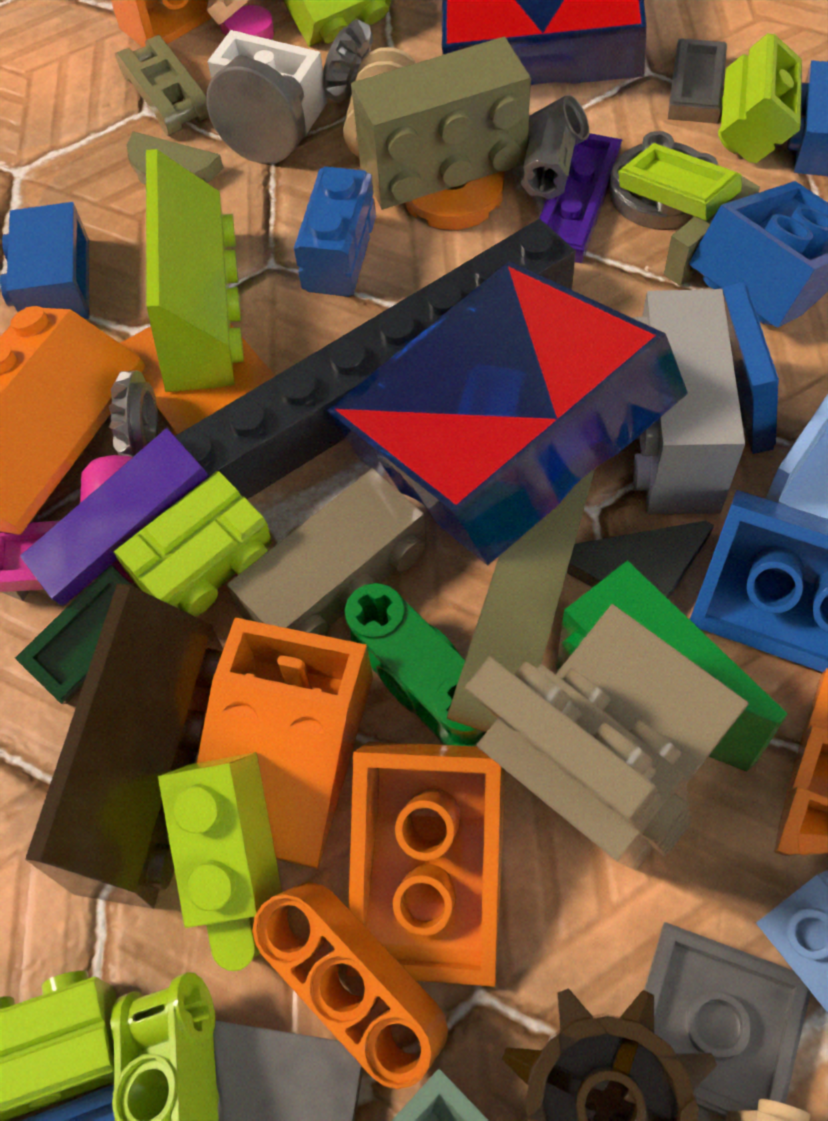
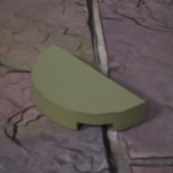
M134 131L127 143L130 165L137 173L138 179L145 185L146 150L158 149L200 179L203 178L206 183L211 181L223 169L220 154Z

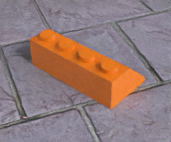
M39 306L26 307L14 315L11 319V325L0 337V532L22 534L111 414L108 407L112 404L111 388L114 382H116L121 371H140L142 373L146 367L141 357L71 309L42 308Z

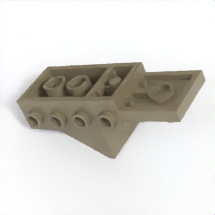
M613 604L610 605L556 675L542 664L535 668L526 661L513 675L489 656L464 687L497 718L476 746L614 860L635 871L640 868L654 848L665 857L690 826L691 821L689 819L691 816L688 815L690 810L687 809L689 800L686 784L748 706L746 700Z

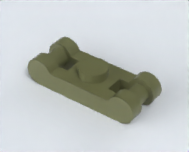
M160 35L145 40L146 46L135 51L126 48L115 53L117 63L125 79L132 82L156 115L167 136L182 130L181 124L192 119L201 122L210 118L207 110L206 95Z

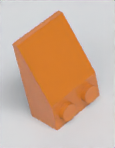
M368 741L353 752L349 910L416 981L495 987L504 829L505 769L477 746ZM347 965V976L361 977L355 968Z

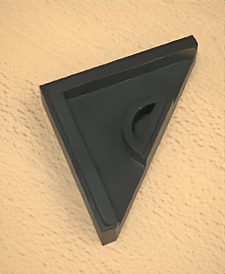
M705 520L576 543L573 547L567 573L593 588L628 560L669 599L709 539L714 525Z

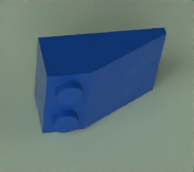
M793 181L722 204L691 258L689 265L703 274L704 282L713 289H721L724 286L744 282V285L748 286L759 322L774 325L778 328L802 316L828 292V202L798 182Z

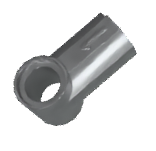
M570 94L529 115L528 148L520 184L530 196L538 195L550 200L564 193L574 146L589 137V123L585 111L579 101Z

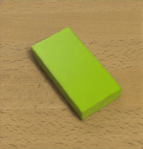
M656 143L651 144L618 171L620 188L706 221L718 211L722 204L728 203L742 191L741 173Z

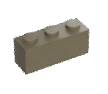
M372 468L227 584L238 613L246 620L327 636L330 626L345 614L347 600L356 589L367 584H381L396 570L399 572L405 571L420 558L427 545L424 513Z

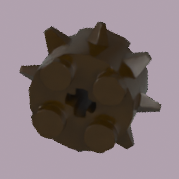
M569 988L558 992L560 1030L549 1037L543 1049L506 1047L502 1060L528 1085L525 1101L527 1117L523 1121H597L594 1119L596 1114L595 1104L586 1101V1098L592 1087L597 1090H605L610 1080L624 1085L621 1095L624 1100L631 1102V1109L627 1116L613 1113L609 1121H698L699 1109L693 1091L717 1067L712 1053H675L669 1043L654 1033V994L645 990L640 992L620 1017L606 1013L592 1015Z

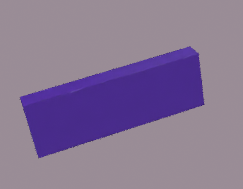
M589 133L588 139L575 145L564 193L550 200L546 199L540 219L576 250L575 262L583 263L610 185L613 165L621 154L622 139Z
M166 428L22 553L20 557L50 598L65 606L117 560L114 553L117 548L196 488L210 475L169 429Z

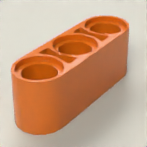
M313 882L298 884L263 903L254 918L253 935L257 948L269 964L368 1074L381 1085L393 1089L411 1087L422 1080L444 1048L448 1035L446 1017L433 998L343 902L324 885ZM290 906L299 908L308 918L311 929L308 940L298 937L290 928L287 917ZM340 963L351 965L360 973L365 986L364 996L353 995L343 987L338 973ZM401 1024L413 1030L420 1041L421 1053L410 1054L401 1050L392 1038L391 1025Z

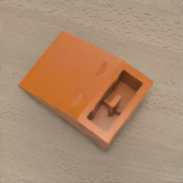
M235 617L213 677L197 763L257 752L276 860L319 870L373 681L367 645Z

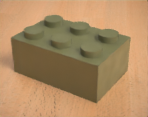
M505 36L351 83L360 168L372 174L373 194L382 210L524 165L528 148L531 77Z

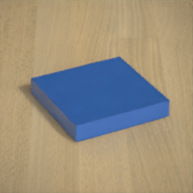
M744 282L724 286L721 289L723 290L741 419L752 454L774 450L777 433L779 378L748 286H745Z

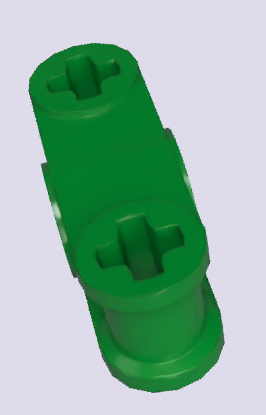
M374 583L356 589L347 600L345 617L347 625L351 630V641L367 645L372 670L380 677L395 699L404 708L414 713L443 745L476 746L487 732L446 719L465 662L454 645L437 628L429 625L396 590L388 585Z

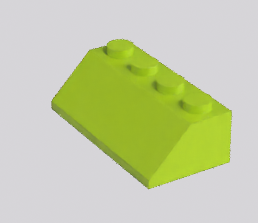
M158 149L146 150V307L165 392L235 385L233 363L244 362L241 327L231 328V322H241L238 287L229 288V284L239 283L235 249H226V247H236L233 213L223 214L220 191Z

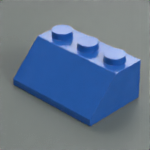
M736 490L690 620L699 629L824 672L828 668V519Z

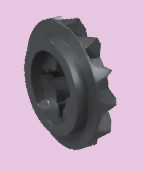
M356 19L344 27L333 41L323 70L325 95L327 98L340 103L352 95L351 83L356 80L360 62L371 52L370 47L373 43V35L370 31V25Z
M121 371L111 388L112 404L108 406L111 412L109 428L113 431V447L118 452V455L134 457L158 436L157 403L152 386L146 382L140 371Z

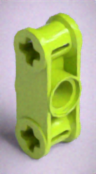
M186 972L175 977L168 988L148 995H143L141 992H130L116 999L110 1020L114 1041V1094L112 1106L115 1121H219V1093L216 1085L213 1038L215 1010L210 991L203 979L196 973Z

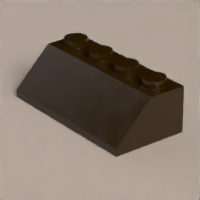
M117 583L25 858L26 861L73 895L154 909L159 889L165 890L169 886L174 874V865L158 776L194 764L197 752H199L212 681L223 652V647L211 624L131 585Z

